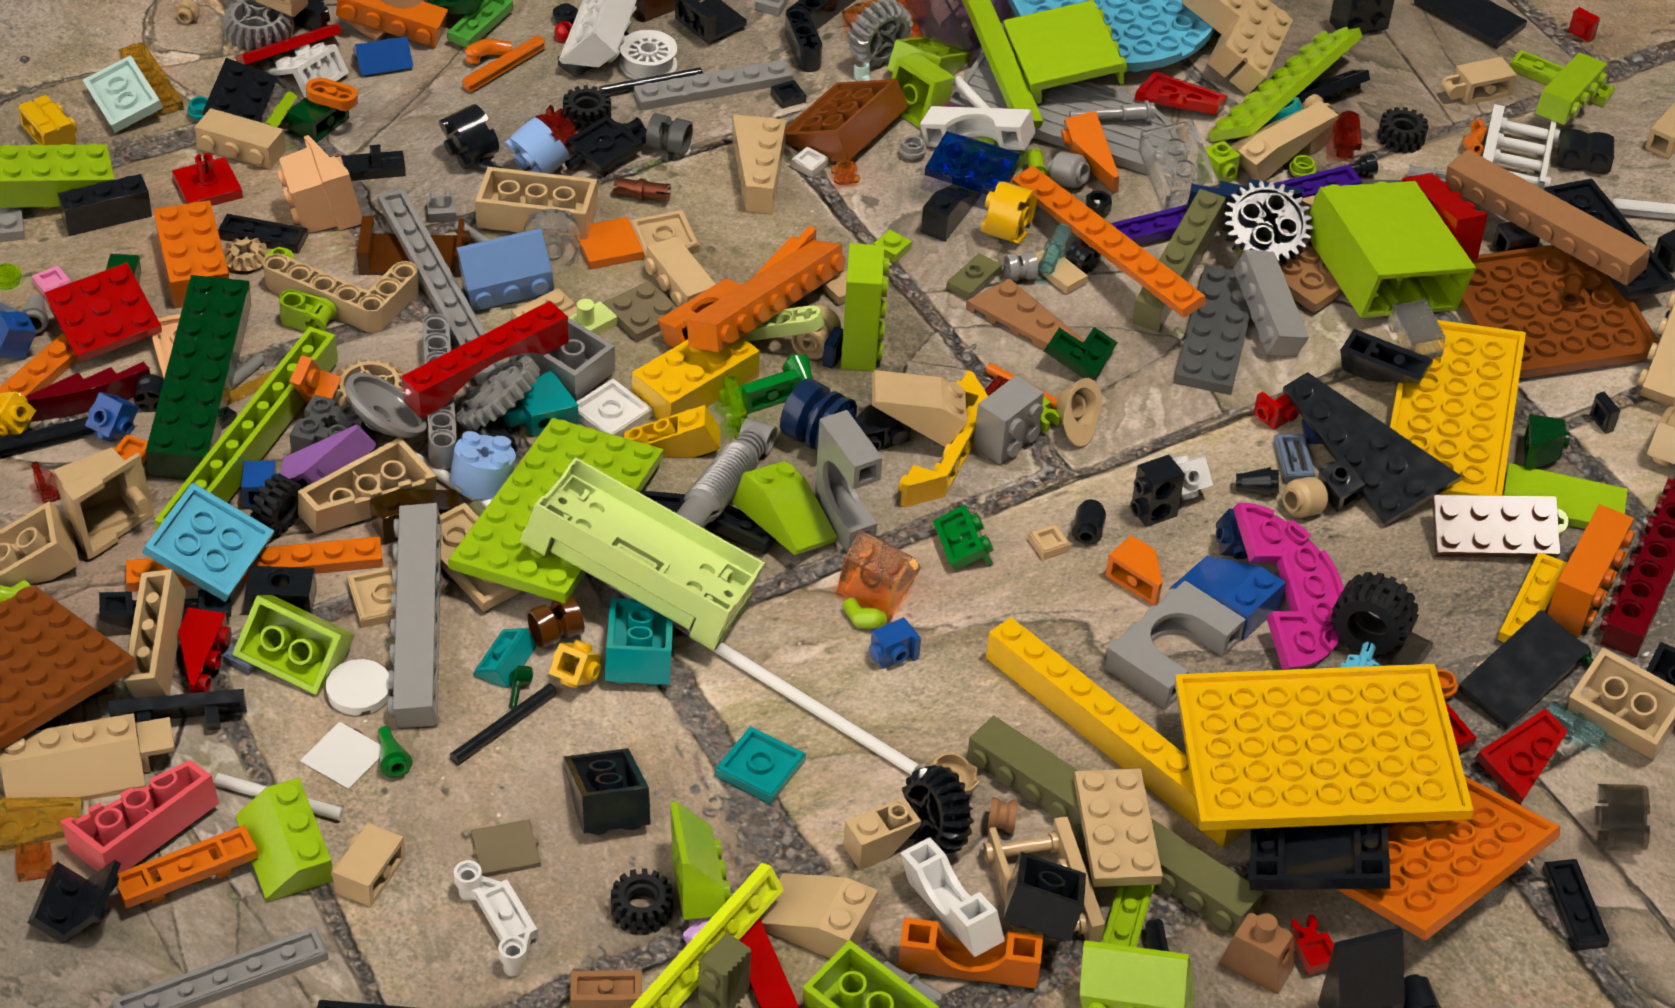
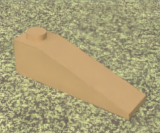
M1319 101L1260 128L1252 136L1241 137L1231 146L1241 155L1239 168L1254 180L1265 181L1339 119V115Z

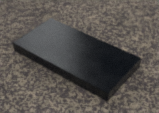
M1414 0L1416 6L1495 49L1523 30L1527 23V20L1490 0Z
M1539 610L1459 684L1458 690L1505 729H1508L1585 658L1590 648L1545 612Z

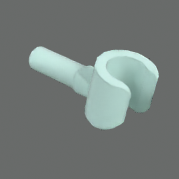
M864 62L863 67H858L854 64L855 80H871L869 63Z

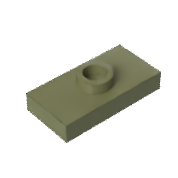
M978 253L947 281L946 289L969 300L1001 273L1002 264Z

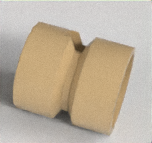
M822 305L815 306H818L825 320L823 327L815 332L792 335L791 343L798 354H805L812 360L823 357L824 343L834 326L841 328L838 315L830 308Z

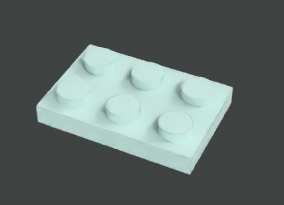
M131 55L83 79L86 88L114 133L163 108L159 98Z

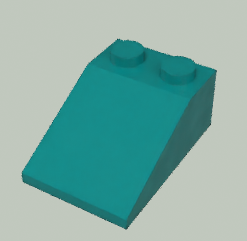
M610 598L605 681H613L618 684H626L628 682L646 683L652 686L670 684L673 621L635 599Z

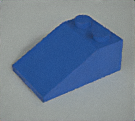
M1206 556L1172 585L1169 590L1171 588L1176 589L1181 583L1187 581L1245 618L1241 639L1244 641L1267 620L1266 617L1272 611H1277L1281 607L1286 582L1258 565Z

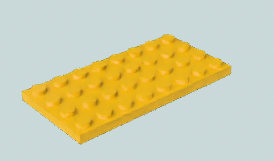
M1410 316L1405 348L1432 358L1433 363L1420 384L1398 382L1390 428L1462 476L1460 482L1438 495L1502 496L1526 332Z

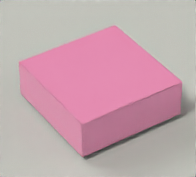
M59 266L32 276L33 284L43 296L44 292L72 283Z

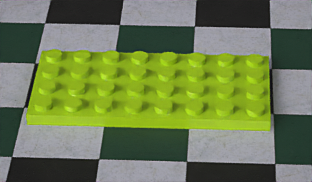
M552 418L448 559V569L566 603L586 572L556 556L551 551L546 556H543L520 543V538L528 524L535 503L549 492L575 457L640 493L663 460L664 449L565 420Z

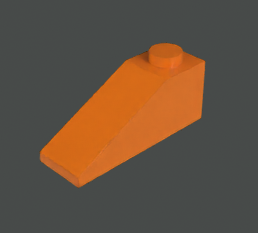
M1096 111L1065 118L1064 130H1061L1064 146L1068 145L1071 153L1083 155L1090 166V172L1112 192L1119 191V174Z

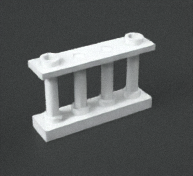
M1494 104L1482 157L1496 165L1501 163L1539 171V177L1516 172L1511 173L1543 190L1545 187H1549L1551 177L1546 175L1552 144L1557 145L1560 129L1556 128L1557 122L1551 120L1549 129L1507 121L1508 118L1503 117L1505 106ZM1504 131L1545 139L1546 143L1543 145L1505 137ZM1505 147L1542 155L1543 158L1542 161L1502 153L1500 149Z

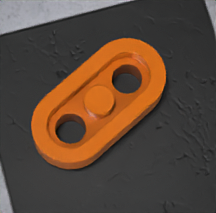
M314 78L306 83V96L311 102L341 111L351 110L358 104V92L353 86L326 78Z

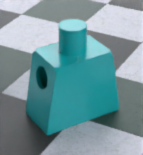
M553 371L537 377V382L530 386L532 389L523 394L524 398L517 400L514 408L507 410L503 415L504 422L508 428L523 424L530 435L538 437L552 418L579 425L578 404Z

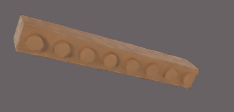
M1465 150L1447 165L1445 183L1449 185L1451 190L1459 192L1464 197L1515 223L1520 228L1525 229L1627 286L1647 268L1650 247L1471 150Z

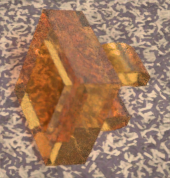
M38 840L37 844L24 845V843H19L15 847L18 882L47 877L49 869L53 865L51 842Z

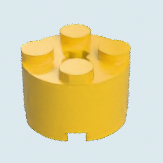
M999 181L995 192L990 191L987 195L985 207L989 209L987 216L982 221L981 232L1021 244L1028 233L1024 228L1027 223L1032 224L1037 204V195H1034L1035 191Z

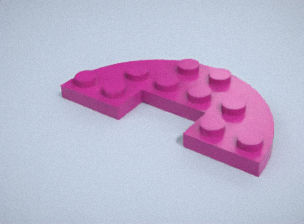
M1239 502L1233 510L1249 562L1276 563L1281 579L1286 582L1284 590L1291 611H1272L1266 617L1282 670L1310 668L1326 657L1339 642L1337 638L1339 633L1334 632L1332 628L1334 623L1331 621V614L1337 599L1344 589L1340 575L1325 550L1320 552L1309 539L1311 534L1292 519L1287 522L1274 515V510Z

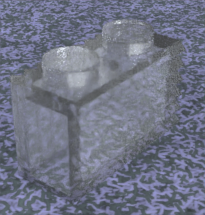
M1427 299L1392 305V313L1388 317V326L1391 333L1396 332L1398 346L1429 358L1441 357L1444 352L1445 334H1443L1437 318L1435 319Z

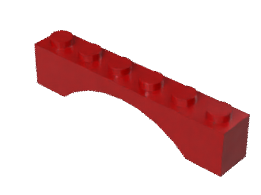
M548 301L402 375L404 403L422 419L447 406L454 395L470 379L490 365L507 357L524 353L546 355L569 343L568 316L553 302Z

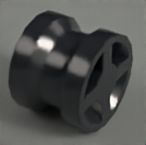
M1079 238L1069 246L1065 258L1072 264H1076L1084 273H1088L1097 266L1101 254Z
M154 374L141 376L136 383L134 404L142 411L155 412L164 379Z

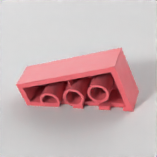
M188 760L151 778L150 784L143 788L133 789L131 787L120 793V799L105 806L100 802L88 808V814L76 820L71 816L60 821L69 850L96 871H99L115 859L121 863L118 870L119 873L136 865L217 806L219 800L212 775L192 760Z

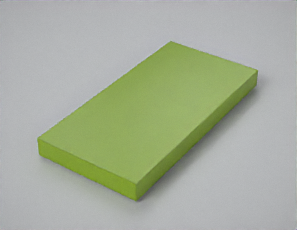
M1508 463L1503 496L1556 497L1557 508L1564 511L1568 517V526L1586 529L1599 504L1625 514L1628 488L1540 469L1528 470L1524 466Z

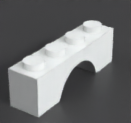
M931 106L920 123L926 147H951L961 140L982 136L996 140L999 144V149L1025 150L1036 133L1031 109Z
M930 837L900 852L908 883L974 957L1005 941L997 910L981 892L973 896L966 892L957 879L946 854Z

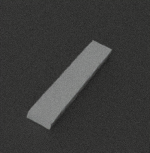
M315 926L111 1000L112 1008H198L329 960L328 952Z

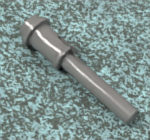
M1145 100L1144 103L1122 104L1119 108L1069 111V117L1096 111L1099 120L1121 118L1122 121L1145 119L1147 122L1155 118L1156 112L1154 102L1149 103L1148 100Z

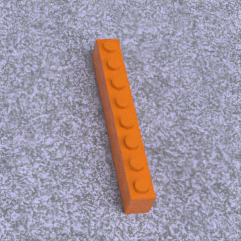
M812 240L688 318L686 321L689 347L719 353L843 272L845 258L842 252V244Z

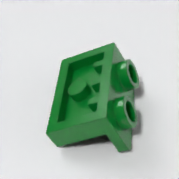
M964 504L933 520L947 558L954 571L982 557L988 566L994 563L990 555L994 548L987 535L982 536L980 532L985 527L977 512L971 514Z

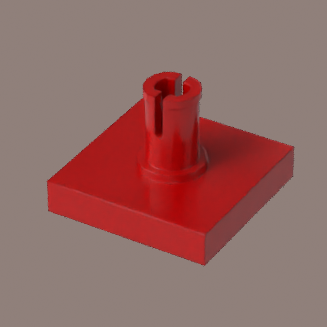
M203 153L204 161H202L201 155L198 154L195 156L196 164L172 170L173 180L185 204L210 200L211 205L214 206L243 198L242 188L226 157L213 159L210 153Z

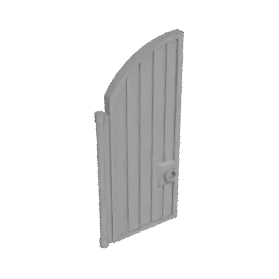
M982 48L979 57L963 80L990 108L1008 109ZM1087 80L1041 90L1042 103L1036 104L1042 116L1043 124L1041 128H1035L1036 133L1033 138L1069 149L1068 145L1064 146L1061 138V130H1064V120L1069 117V111L1119 108L1122 104H1139L1144 102L1134 100V95ZM958 89L948 104V107L975 108ZM1155 108V118L1147 122L1145 119L1122 121L1121 118L1099 120L1116 165L1176 184L1182 163L1181 142L1172 124L1158 109Z

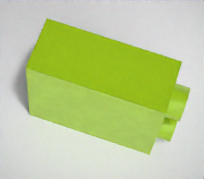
M1380 181L1374 184L1343 186L1332 184L1319 188L1309 216L1313 217L1309 224L1313 226L1310 242L1360 318L1455 311L1458 309L1476 267L1416 181L1391 183Z

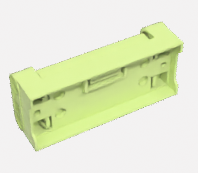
M576 457L549 492L535 503L528 524L520 538V543L543 556H546L551 551L556 556L690 630L692 628L689 638L712 651L718 648L745 610L765 562Z

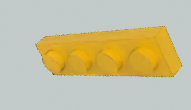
M1538 552L1499 632L1497 640L1506 642L1539 610L1546 613L1557 581L1567 562Z

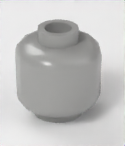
M1059 152L1049 162L1048 174L1061 187L1077 189L1087 182L1090 175V166L1081 154Z

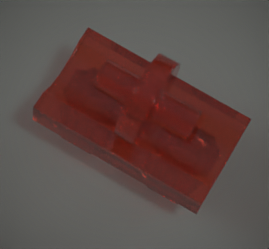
M1347 110L1341 114L1337 113L1339 119L1334 122L1332 130L1334 148L1336 149V156L1339 158H1353L1354 150H1361L1362 147L1359 114Z

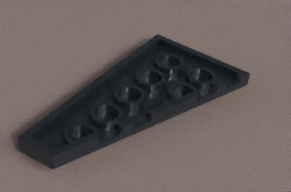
M1309 372L1283 386L1285 396L1334 460L1337 462L1345 457L1365 483L1363 498L1385 527L1429 501L1434 495L1442 493L1461 481L1462 476Z

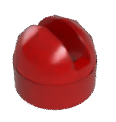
M562 21L555 26L554 38L558 43H566L572 28L570 22Z

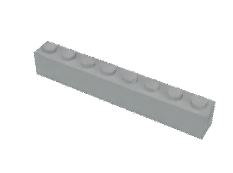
M437 503L399 506V519H394L395 537L398 538V543L393 544L394 561L398 562V566L392 569V579L394 587H397V593L391 594L392 610L396 612V618H391L390 621L391 635L395 638V644H390L391 663H394V670H389L390 689L393 690V696L388 697V711L390 716H395L398 729L438 725L442 521Z

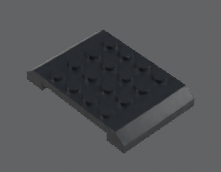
M1388 823L1251 829L1249 859L1250 890L1391 889Z

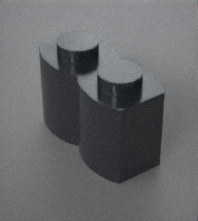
M1563 129L1560 131L1557 143V166L1573 170L1584 168L1593 173H1607L1611 171L1614 160V136L1603 132L1587 134L1578 129Z

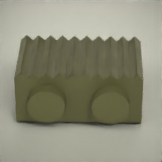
M726 933L698 960V1000L704 1008H736V1003H740V999H744L745 994H749L751 949L729 933Z

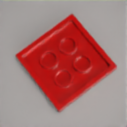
M128 263L44 292L45 300L78 363L162 332L161 324Z

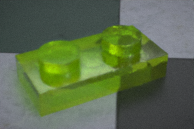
M734 375L723 377V389L718 391L720 406L726 408L727 428L732 427L734 437L737 439L742 424L748 416Z

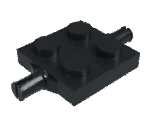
M606 115L566 140V148L575 155L565 161L566 167L572 171L583 163L589 165L602 175L643 150L642 141L633 135V132L643 127L641 119L636 117L629 123L622 124Z

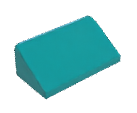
M527 628L502 630L474 670L473 675L495 685L509 688L511 686L509 681L511 671L519 665L524 666L537 647V643Z

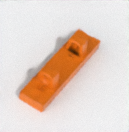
M245 825L117 873L119 882L116 889L126 909L148 900L155 904L165 900V894L216 874L218 879L230 875L231 868L257 859L258 851Z

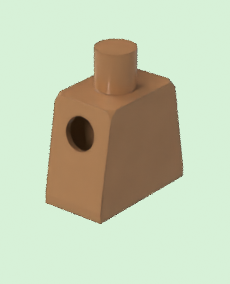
M1249 913L1232 938L1219 961V965L1279 994L1294 968V936L1290 931L1278 926V921L1273 915L1264 913L1258 916L1254 913Z

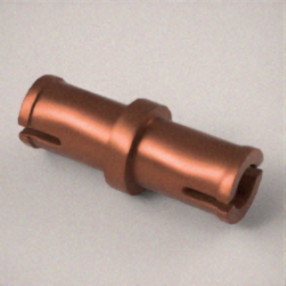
M616 177L613 186H617V188H613L614 195L635 196L638 200L651 198L669 201L671 192H668V190H671L670 184L647 182L645 178L631 180Z

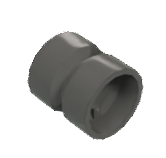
M654 113L647 127L646 146L658 150H664L667 147L668 152L684 156L691 144L693 122L680 118L672 121L670 116Z

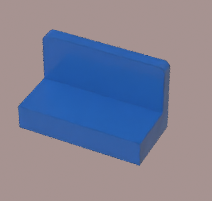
M408 36L355 44L353 47L354 57L358 60L361 76L406 70L413 67Z

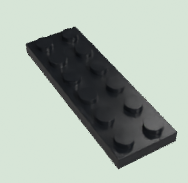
M1592 178L1544 188L1546 192L1646 245ZM1651 250L1647 268L1627 286L1606 275L1625 300L1669 292L1675 289V279Z

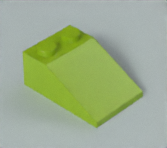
M928 35L896 39L887 70L893 72L897 58L919 53L954 76L971 59L973 53Z
M782 461L743 473L732 503L792 554L798 555L836 542L838 537L806 478L796 471L793 465Z

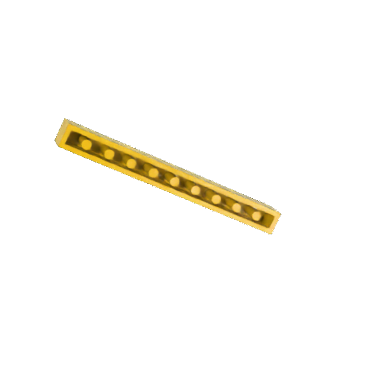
M1012 617L988 633L986 659L1123 769L1141 768L1144 785L1200 830L1186 754ZM1245 829L1205 830L1202 832L1224 848L1242 834Z

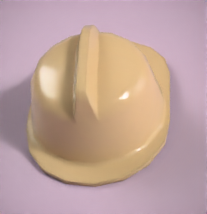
M1090 378L1078 380L1072 387L1063 390L1057 400V412L1061 415L1060 422L1064 426L1068 439L1078 447L1086 446L1091 442L1102 407L1100 387Z

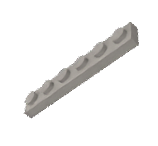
M775 60L768 63L747 65L745 67L724 69L717 72L634 86V97L642 111L770 88L777 84L792 81L793 74L785 60Z

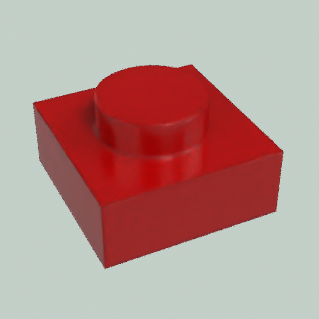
M1578 7L1573 11L1568 32L1587 42H1591L1595 39L1600 17Z

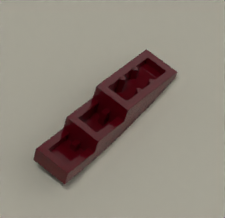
M143 361L119 373H116L112 367H109L85 379L79 373L73 374L25 396L28 399L27 403L36 410L30 420L31 422L89 412L99 392L117 395L124 400L134 398L137 380L143 375L150 374V368Z

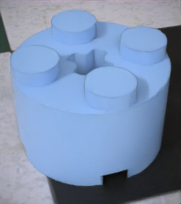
M536 117L528 120L504 142L506 147L513 154H516L513 159L523 170L529 168L530 172L552 174L570 156L560 140L556 141L551 135L553 133L551 129Z
M473 431L464 432L454 448L450 472L451 485L454 488L455 484L461 487V493L468 497L482 500L493 499L514 469L516 454L511 447V440L505 436L493 437L479 435Z

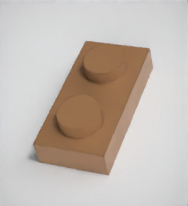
M642 970L571 971V1008H630L642 995Z

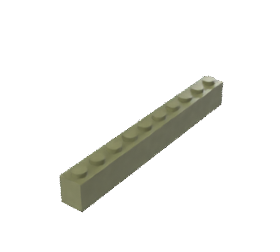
M994 715L969 737L967 759L974 766L985 770L997 778L1001 784L1009 786L1021 794L1028 802L1034 803L1048 812L1053 818L1067 816L1071 828L1084 838L1074 785V773L1078 771L1077 769ZM1151 818L1163 874L1161 884L1156 885L1161 890L1172 894L1184 902L1191 910L1199 912L1214 922L1218 928L1226 930L1233 936L1249 913L1256 915L1260 913L1264 891L1250 890L1249 881Z

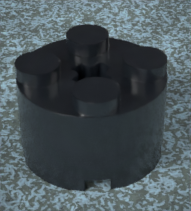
M476 104L467 106L439 120L440 128L447 138L444 141V146L449 155H457L458 162L463 169H467L499 151V142L494 128L489 130L485 123L489 119Z

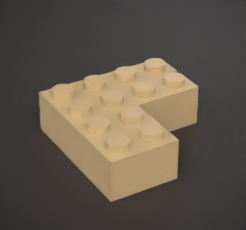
M1182 0L1181 3L1221 34L1207 64L1223 77H1226L1244 61L1245 64L1229 81L1246 95L1249 94L1266 78L1293 19L1270 0Z

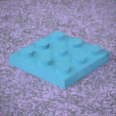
M192 482L147 542L142 553L226 602L267 545L274 530Z

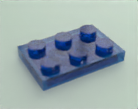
M946 131L925 166V176L988 195L990 191L995 192L999 181L1010 183L1022 161V154Z

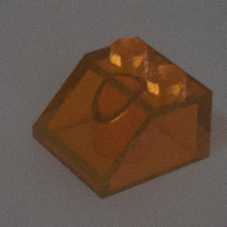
M860 530L844 557L836 593L846 599L855 598L863 608H876L883 611L887 616V620L891 621L918 575L921 566L913 556Z

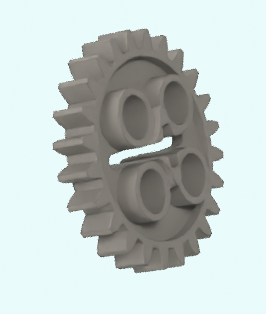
M523 355L521 358L517 356L513 361L510 359L504 366L499 365L490 371L485 378L479 380L480 383L477 386H473L470 393L464 395L465 399L458 404L459 408L455 410L456 420L464 430L467 429L468 431L473 428L477 430L481 425L485 427L490 420L494 422L497 418L504 415L510 407H514L517 400L523 399L525 392L532 389L530 386L537 382L535 378L540 375V368L530 356L527 357L526 355Z

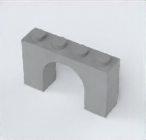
M845 410L819 420L815 497L838 537L837 539L846 552L850 554L876 544L877 522L866 509L855 489L881 480L882 456L849 411Z
M1184 581L1176 589L1171 588L1158 605H1152L1140 621L1131 623L1123 636L1119 639H1113L1109 643L1105 651L1107 655L1105 670L1166 710L1177 699L1174 684L1175 674H1188L1189 671L1162 654L1154 646L1153 641L1170 634L1185 635L1197 640L1223 657L1241 641L1246 619L1189 582Z

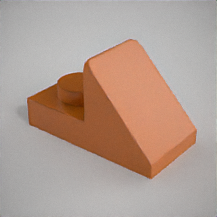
M301 355L289 382L305 403L308 404L313 395L332 399L341 381V377L320 370L312 358Z

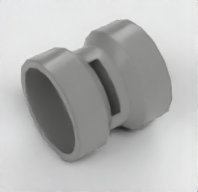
M1024 252L1023 255L1018 256L1015 253L1005 254L1004 272L1006 279L1010 278L1012 281H1018L1019 278L1024 277L1027 280L1037 279L1038 261L1035 252Z

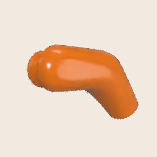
M490 38L476 41L465 49V54H467L466 62L477 65L480 63V57L504 55L511 50L512 42Z
M1478 119L1470 123L1469 127L1472 131L1463 138L1462 145L1464 150L1469 149L1481 155L1484 152L1482 142L1488 133V128L1484 126L1483 120Z

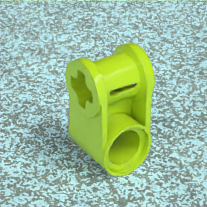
M297 289L285 290L279 296L280 321L289 328L306 331L310 326L326 331L328 321L334 319L337 315V307L326 298L313 296Z

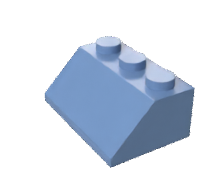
M541 228L457 247L463 291L473 312L545 295L554 290L552 269Z

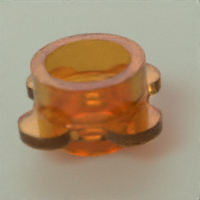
M849 160L837 162L831 168V173L835 176L834 182L838 185L858 183L860 176L857 175V165Z

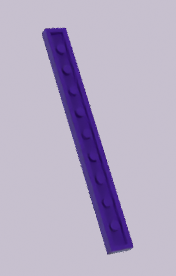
M1345 165L1276 182L1275 184H1284L1285 186L1303 189L1302 198L1315 196L1320 187L1332 184L1340 186L1359 185L1363 181L1351 165ZM1187 204L1110 224L1138 245L1172 237L1187 212Z

